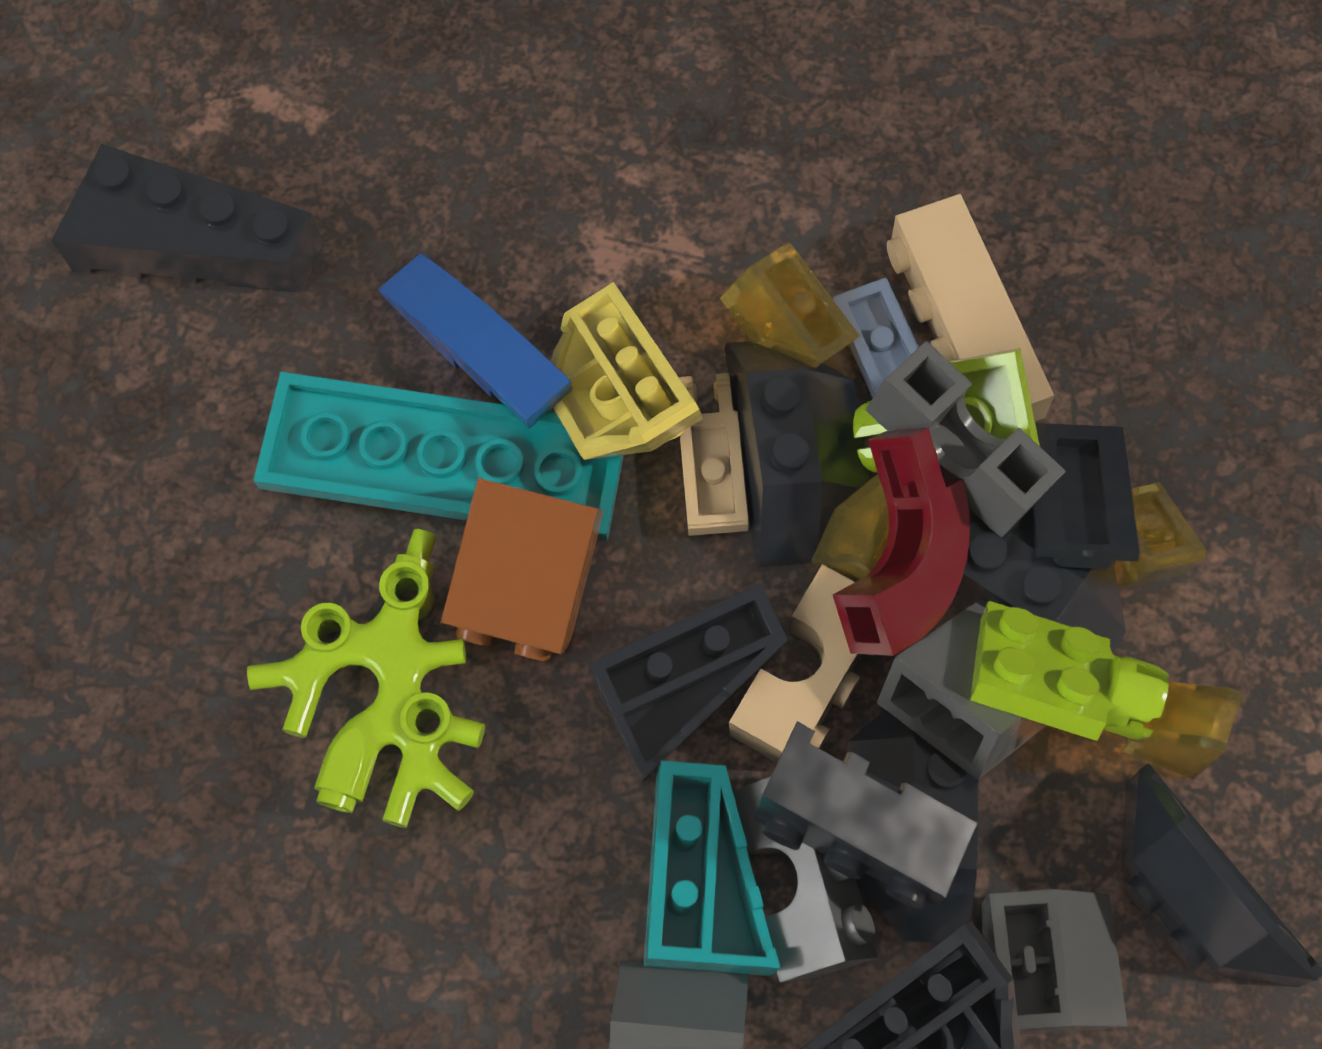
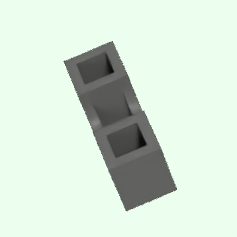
M925 341L885 378L866 411L887 431L929 428L943 479H963L969 509L1002 538L1066 471L1022 429L1018 428L1009 438H999L982 429L971 417L965 405V393L972 383L932 345Z
M770 777L733 791L747 842L746 849L748 855L786 853L794 863L797 871L798 886L791 904L783 911L765 917L773 948L776 949L780 969L777 971L779 981L789 982L814 979L878 958L873 941L875 937L874 922L869 911L863 906L856 879L845 876L828 867L824 863L826 854L803 843L799 850H793L772 841L763 834L765 825L754 821L762 794Z

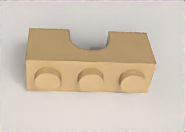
M824 565L820 567L794 611L790 627L791 634L809 643L816 650L821 661L820 668L811 677L798 682L781 680L760 669L729 721L730 737L777 763L798 721L815 731L810 744L819 749L822 748L830 732L829 728L822 725L833 704L841 709L845 707L861 677L852 671L862 654L850 653L832 595L855 583L854 581Z

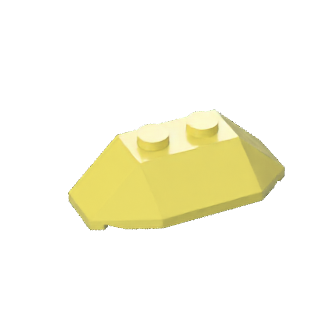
M614 282L564 313L560 327L563 334L553 351L551 363L571 380L573 390L553 408L584 460L653 451L665 442L677 438L686 429L703 419L696 402Z

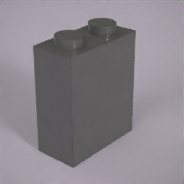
M982 598L897 655L877 701V704L977 780L1047 726L970 701L980 619L988 603Z

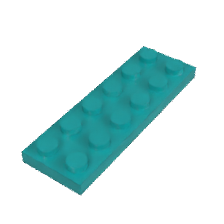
M280 372L253 481L258 489L467 521L477 479L481 478L604 510L597 541L608 542L624 455L584 460L556 412H547L529 429L503 404Z

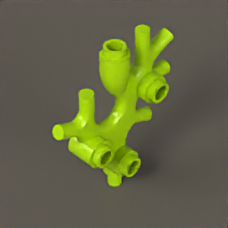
M422 529L413 530L406 554H398L395 563L383 572L379 582V589L385 603L373 620L365 624H358L350 619L347 612L337 604H317L309 609L303 617L301 633L306 644L293 658L280 662L249 665L247 667V679L250 690L286 686L292 691L293 699L282 731L301 738L307 737L322 689L333 673L346 666L358 665L370 669L375 674L379 684V691L374 703L350 719L339 730L328 747L314 787L319 791L316 802L334 810L353 813L355 804L363 802L379 751L384 746L396 745L402 751L403 756L382 820L403 828H407L416 797L421 790L429 789L434 791L458 811L469 802L474 794V790L442 764L438 757V751L445 749L451 742L479 748L485 732V724L453 716L446 702L438 695L421 693V681L431 670L442 666L466 664L463 639L427 642L419 632L418 620L426 617L435 603V592L430 583L435 566L429 560L437 539L435 534ZM418 591L414 599L410 601L401 600L405 593ZM335 631L341 632L336 641L325 643L329 634ZM428 720H440L439 726L435 731L431 733L421 732L422 726Z

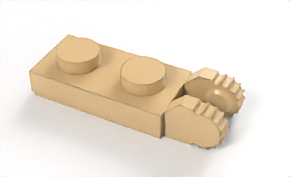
M729 373L716 374V381L713 383L714 398L718 403V412L701 414L703 419L680 435L688 536L748 531L738 411H733ZM692 376L679 377L697 403L696 384L693 383Z

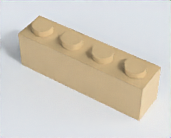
M961 193L896 215L892 238L887 241L888 256L897 274L904 272L911 287L908 293L911 309L919 323L927 322L934 338L931 341V345L948 361L1020 348L1034 420L1044 419L1054 398L1053 391Z

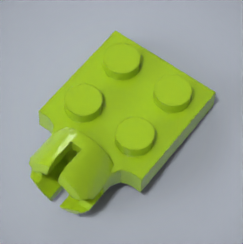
M1020 348L949 361L972 383L965 393V405L971 417L982 429L996 437L1009 438L1020 428L1039 445ZM871 401L864 403L855 410L853 419L854 438L881 434L887 431L866 411ZM870 447L858 448L857 453L863 466L869 471L877 472Z
M988 601L980 619L970 701L1098 741L1103 729L1134 740H1146L1151 736L1153 730L1144 727V724L1149 723L1154 718H1160L1164 711L1168 696L1169 675L1157 665L1129 656L1113 655L1110 648V639L1096 635L1090 630L1082 627H1070L1033 615L1022 608L1007 607Z

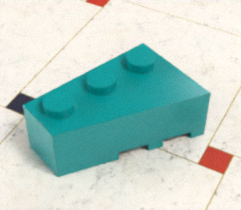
M661 761L656 776L643 967L743 973L761 976H772L780 969L776 949L773 948L762 909L764 905L760 890L756 886L746 849L747 842L728 772L724 765Z

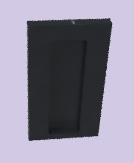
M1035 423L1040 447L1066 471L1032 507L1036 557H1052L1057 565L1073 568L1109 569L1115 565L1116 561L1138 562L1140 550L1123 427Z

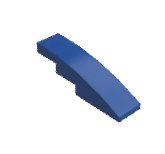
M418 254L378 289L380 294L455 368L460 366L491 398L496 396L529 429L573 390L571 380L524 336L467 287L424 254Z

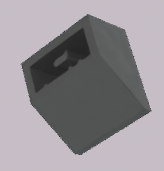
M1060 889L991 893L979 904L983 938L1014 979L1020 1035L1128 1027L1110 894Z

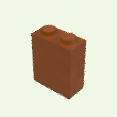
M478 478L441 623L457 627L455 638L463 639L467 642L491 646L493 637L516 642L515 654L536 660L550 662L552 652L558 654L568 652L604 510Z

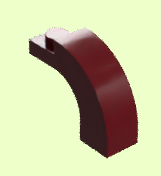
M929 428L885 431L868 439L887 503L889 528L884 551L871 572L859 581L832 594L851 654L894 656L922 639L935 627L951 605L963 577L970 536V517L966 488L963 479H943Z

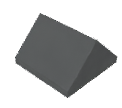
M620 960L610 1023L609 1049H743L749 974L643 967V962Z

